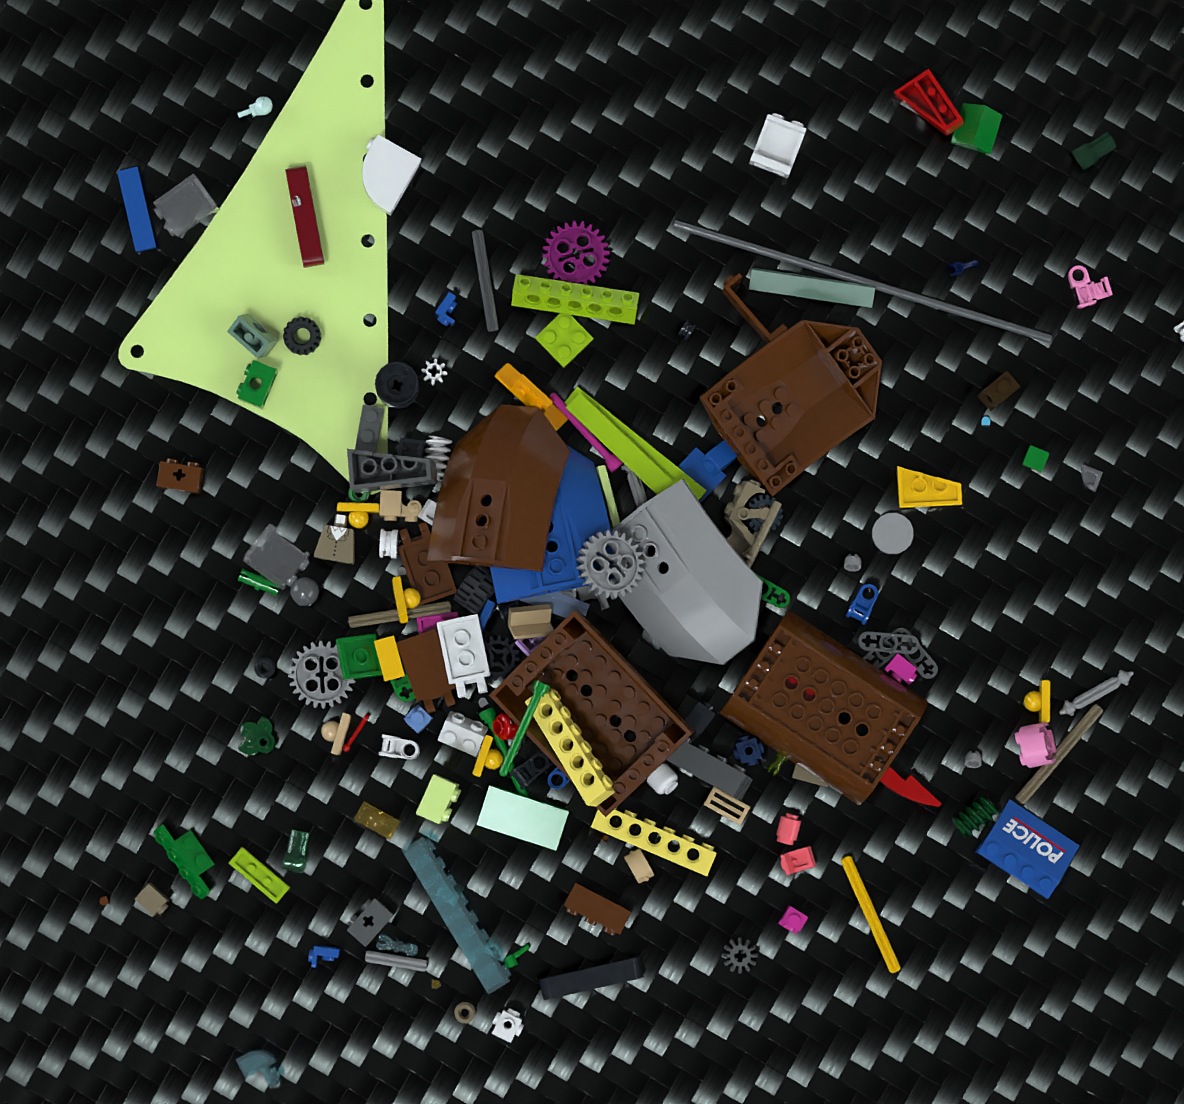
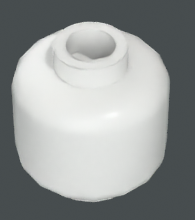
M662 763L647 778V783L658 794H669L677 787L678 776L667 764Z

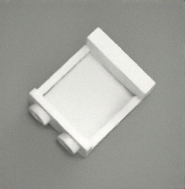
M775 113L772 115L768 114L749 164L788 178L806 132V128H803L804 125L797 121H792L791 123L785 121L783 116Z

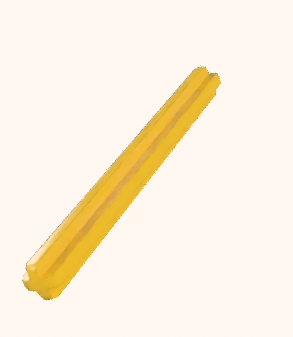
M846 856L841 859L843 868L887 967L891 973H895L901 967L851 856Z

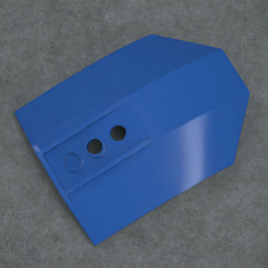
M568 445L567 447L571 452L569 453L559 484L551 518L553 530L548 533L547 543L555 542L558 549L555 552L546 550L543 572L490 567L497 604L589 586V584L583 585V582L586 580L585 577H578L583 573L582 570L576 569V567L582 565V562L576 560L578 557L583 556L579 553V550L586 549L583 543L586 541L590 542L589 537H596V533L601 532L604 534L607 530L610 531V534L612 533L594 462ZM486 495L483 498L482 504L484 507L491 504L492 497ZM482 516L479 520L481 527L487 522L486 516ZM606 545L605 550L607 554L611 555L612 549ZM594 561L593 568L599 571L600 566L598 562ZM609 575V581H614L615 577Z

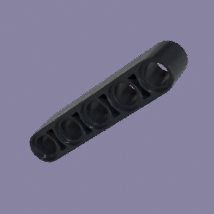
M638 956L539 979L543 1000L636 980L644 976Z

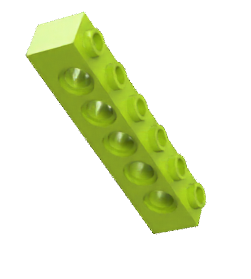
M516 274L511 306L635 324L639 293Z

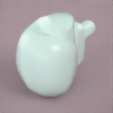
M259 97L255 103L249 105V109L238 112V116L240 118L251 113L253 117L267 115L272 110V101L268 97Z

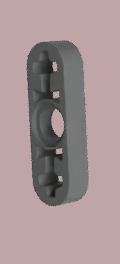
M864 632L858 638V645L865 651L913 654L919 648V641L912 635ZM866 635H869L871 640H877L876 635L881 636L879 639L880 649L875 648L877 644L873 643L869 644V647H865L862 639H865ZM885 637L893 638V648L886 649L883 646L882 642ZM897 637H901L900 642H907L908 639H911V642L915 643V647H912L911 651H908L906 646H900L901 650H896L898 646Z

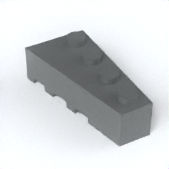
M347 449L350 490L356 493L438 483L436 462L430 459Z
M687 739L667 759V761L739 801L742 800L753 780L744 774L745 769L736 764L734 767L727 765V759L718 754L716 757L709 755L710 750L701 745H698L696 748L690 744L692 742L690 739Z

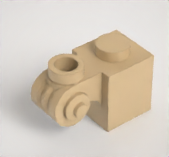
M381 490L380 516L384 517L385 521H397V517H405L406 522H417L422 506L415 500L410 501L407 506L403 505L402 491Z

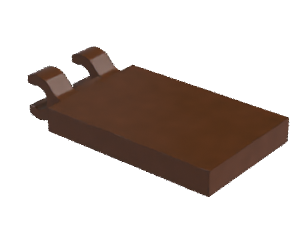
M427 522L418 524L422 535L410 539L407 528L399 531L403 545L399 546L398 550L411 587L417 590L421 596L418 606L454 594L457 591L448 563L427 561L431 537Z
M436 629L397 642L396 644L417 702L424 701L427 713L436 711L432 700L444 696L448 707L456 704L451 690L456 689V684H449L441 642Z

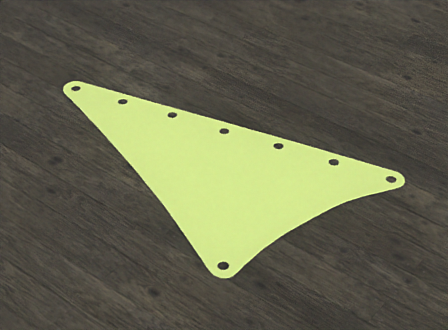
M345 0L315 56L244 173L196 245L125 337L119 348L118 355L121 364L127 369L167 377L208 390L285 428L314 448L347 481H349L347 449L355 450L362 406L366 405L363 398L368 392H372L377 396V401L372 406L384 408L376 453L388 454V406L379 399L375 388L377 373L383 366L388 364L387 214L376 207L369 199L362 177L363 157L369 151L366 149L371 138L375 139L377 135L385 138L384 0H372V7L368 10L361 9L359 6L360 0ZM368 74L373 77L374 83L371 87L365 88L361 85L360 80L363 75ZM304 165L307 167L324 257V265L304 268L285 171L288 168ZM370 234L374 237L375 242L372 247L367 248L362 245L361 239L364 235ZM249 314L279 340L267 356L256 358L227 332L238 316ZM366 314H374L376 316L377 322L373 327H367L364 324L363 318ZM293 318H310L319 327L321 342L313 353L301 356L292 353L285 345L283 330ZM304 328L298 329L294 334L295 341L299 344L307 343L310 339V332ZM134 345H141L143 347L144 354L141 358H134L131 355L130 351ZM253 360L278 370L263 410L238 399L239 395L236 394L239 384L244 383L247 377L244 375L246 367L249 363L252 364ZM252 380L251 388H260L262 384L261 380ZM379 490V491H370V495H373V494H375V493H378V492H380L381 490Z

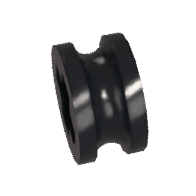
M688 319L678 335H683L685 340H687L697 325L691 324Z

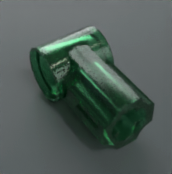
M1106 132L1089 144H1083L1074 150L1072 154L1081 168L1085 170L1117 146L1111 135Z
M297 830L291 831L282 870L303 874L306 863L305 853L310 833Z

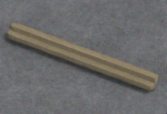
M449 601L406 608L408 619L448 613L452 610ZM395 609L349 617V626L354 628L398 621V611Z

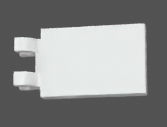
M478 614L437 622L448 681L450 685L456 684L458 697H467L465 685L477 682L480 694L488 692L485 677L491 675Z

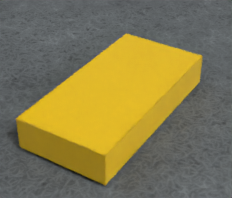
M390 636L374 641L384 681L404 677L405 673L395 637Z

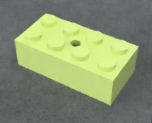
M433 775L416 814L438 824L448 821L453 810L449 807L452 802L457 801L461 792L458 789L459 784L439 775Z

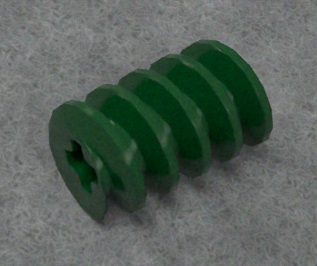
M987 796V800L983 797L979 798L980 805L973 802V809L966 807L967 815L960 812V820L956 817L952 818L954 825L964 837L966 833L971 837L973 836L972 828L980 831L979 823L986 826V818L993 821L992 813L1000 816L998 810Z

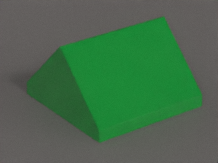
M963 103L960 116L964 121V125L954 131L951 143L990 155L1002 115L985 105Z

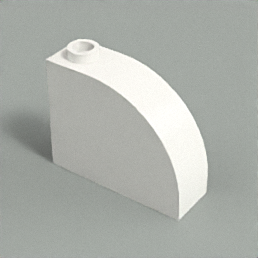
M377 135L375 139L371 138L366 147L369 151L366 154L362 167L363 185L372 203L391 216L421 164V158Z

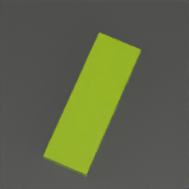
M243 847L229 862L232 867L276 904L290 889L285 882Z

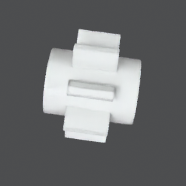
M437 359L432 364L426 361L427 369H421L423 373H427L424 381L432 380L433 386L435 381L438 380L443 383L442 375L446 376L448 374L442 371L445 364L438 365ZM434 367H437V370L440 372V374H436L435 377H432V374L429 373V371H432Z

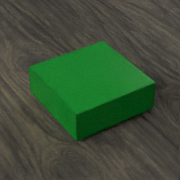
M1030 445L1022 465L1042 472L1049 452Z

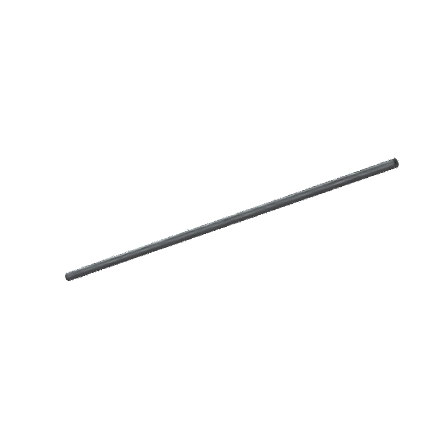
M675 220L673 228L845 281L875 286V290L1044 342L1050 343L1052 335L685 222Z

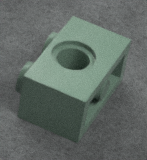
M249 314L238 316L227 331L256 358L267 356L279 341Z

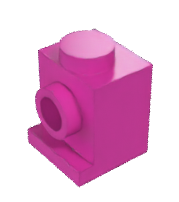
M898 653L883 669L886 673L890 670L892 672L891 676L899 683L903 680L910 685L917 676L915 674L917 668Z
M788 906L778 924L797 934L808 917L793 907Z

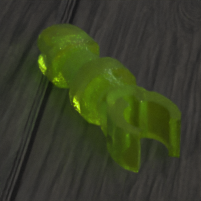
M778 752L775 761L768 768V772L773 767L776 768L773 775H776L781 769L780 767L783 762L788 760Z

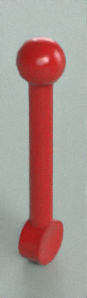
M366 714L347 744L343 745V751L348 752L350 750V745L370 715Z

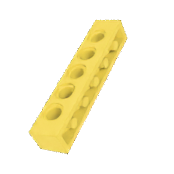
M550 688L544 697L541 696L533 716L586 805L596 807L615 793L612 787L613 783L602 771L600 761L594 758L591 753L592 748L590 744L581 736L580 728L571 720V713L562 705L559 693L555 689ZM532 696L525 701L527 706L529 705ZM550 707H552V709H553L551 715H549V709H550ZM562 724V725H563V730H562V732L560 733V732H559V727H560V725ZM573 741V748L570 750L569 745ZM583 758L584 764L580 767V760ZM594 776V783L591 785L590 779Z
M615 808L607 817L599 810L597 811L591 825L592 828L702 875H708L717 854L713 852L714 847L705 843L699 846L693 843L695 839L684 834L680 838L674 835L675 830L665 826L663 830L655 827L656 822L644 818V821L636 819L637 814L628 810L622 813ZM614 815L620 816L622 819V824L617 828L610 825V818ZM632 824L640 825L641 833L639 835L633 836L630 834L629 827ZM657 832L660 834L661 838L657 844L649 842L648 836L650 833ZM671 840L679 842L680 848L678 851L671 852L668 850V843ZM695 848L698 850L699 857L696 860L688 859L687 852L689 849Z

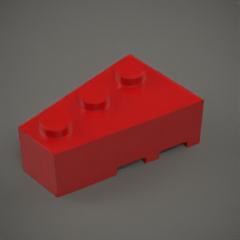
M929 69L894 92L896 98L946 136L964 125L962 117Z

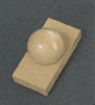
M342 714L340 724L335 721H328L321 728L323 738L327 741H334L332 754L341 755L352 718L349 714Z

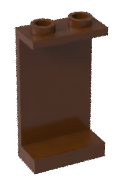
M740 273L737 276L732 274L724 281L722 293L766 344L786 331L787 327L784 324L772 334L764 328L733 292L732 289L741 282L742 275Z

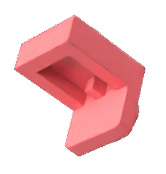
M811 846L781 855V866L786 875L816 866Z

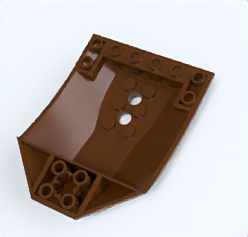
M802 320L743 361L702 394L700 399L715 429L737 454L736 458L770 496H774L820 457L857 430L875 420L882 361L859 328ZM775 402H779L782 406V411L779 414H774L772 411V405ZM759 415L765 418V423L762 427H759L756 423Z
M500 405L456 443L448 460L437 499L427 561L543 572L553 508L562 474L571 451L540 408ZM486 495H490L492 502L489 506L484 507L482 500ZM482 516H486V517H487V522H486V524H485L484 526L480 527V525H479V520H480V518H481Z

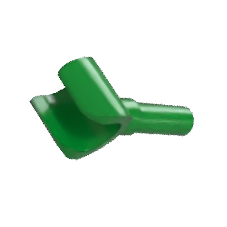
M528 944L517 952L505 957L504 961L507 968L518 965L516 958L530 948Z

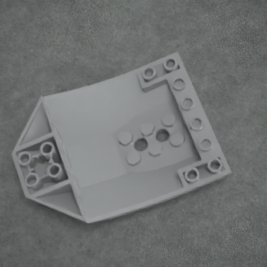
M684 479L642 504L611 530V533L617 531L618 537L625 533V540L632 538L631 545L638 544L635 551L642 552L638 559L644 560V563L639 565L644 571L638 573L642 580L635 581L638 586L636 588L631 587L632 592L629 594L625 592V596L621 597V600L652 639L668 655L724 665L755 640L763 581L757 577L722 535ZM650 545H653L656 550L653 557L648 554ZM662 562H666L669 566L666 574H662L659 570Z

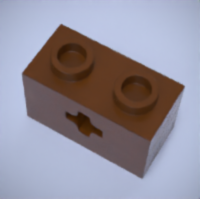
M166 459V462L160 461L157 487L200 494L204 469L199 468L198 463L187 462L186 465L178 464V460ZM180 470H182V473L185 474V478H181V480L179 481V479L175 477V475L179 474Z

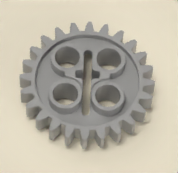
M607 530L604 534L598 532L596 537H589L590 542L586 541L583 543L586 549L579 550V553L583 556L576 559L582 562V565L576 567V569L583 572L578 576L579 578L585 577L586 580L583 582V585H590L589 592L595 589V596L603 593V599L608 598L609 595L612 599H615L617 594L621 598L625 596V592L627 594L631 593V587L636 588L638 586L635 581L642 580L638 573L644 571L643 568L639 567L640 564L644 563V560L638 559L642 552L635 551L638 544L632 546V538L625 540V533L618 537L617 531L610 534V531ZM606 545L611 547V555L607 554L605 550ZM622 559H625V560L627 561V563H628L627 569H625V568L622 566V564H621V560H622ZM594 561L598 562L600 566L599 571L593 568ZM609 575L615 577L614 585L610 583Z
M320 641L319 647H316L314 642H311V649L303 646L305 653L297 651L300 658H292L296 665L289 666V669L294 671V674L288 675V677L294 678L290 686L297 687L293 693H301L299 700L307 698L306 705L313 701L314 708H317L319 703H321L323 709H325L326 703L334 707L333 701L335 700L341 704L340 697L348 698L345 691H353L349 684L356 683V681L353 679L343 681L337 645L331 648V642L328 641L325 647L323 642ZM321 656L324 657V672L328 673V676L324 677L325 693H321V678L317 677V673L321 672ZM330 658H335L338 661V666L334 670H330L327 667V661ZM309 659L316 660L317 667L315 670L309 671L306 668V663ZM331 679H336L339 682V687L334 691L328 688V682ZM310 680H315L318 683L317 690L313 692L307 689V683Z

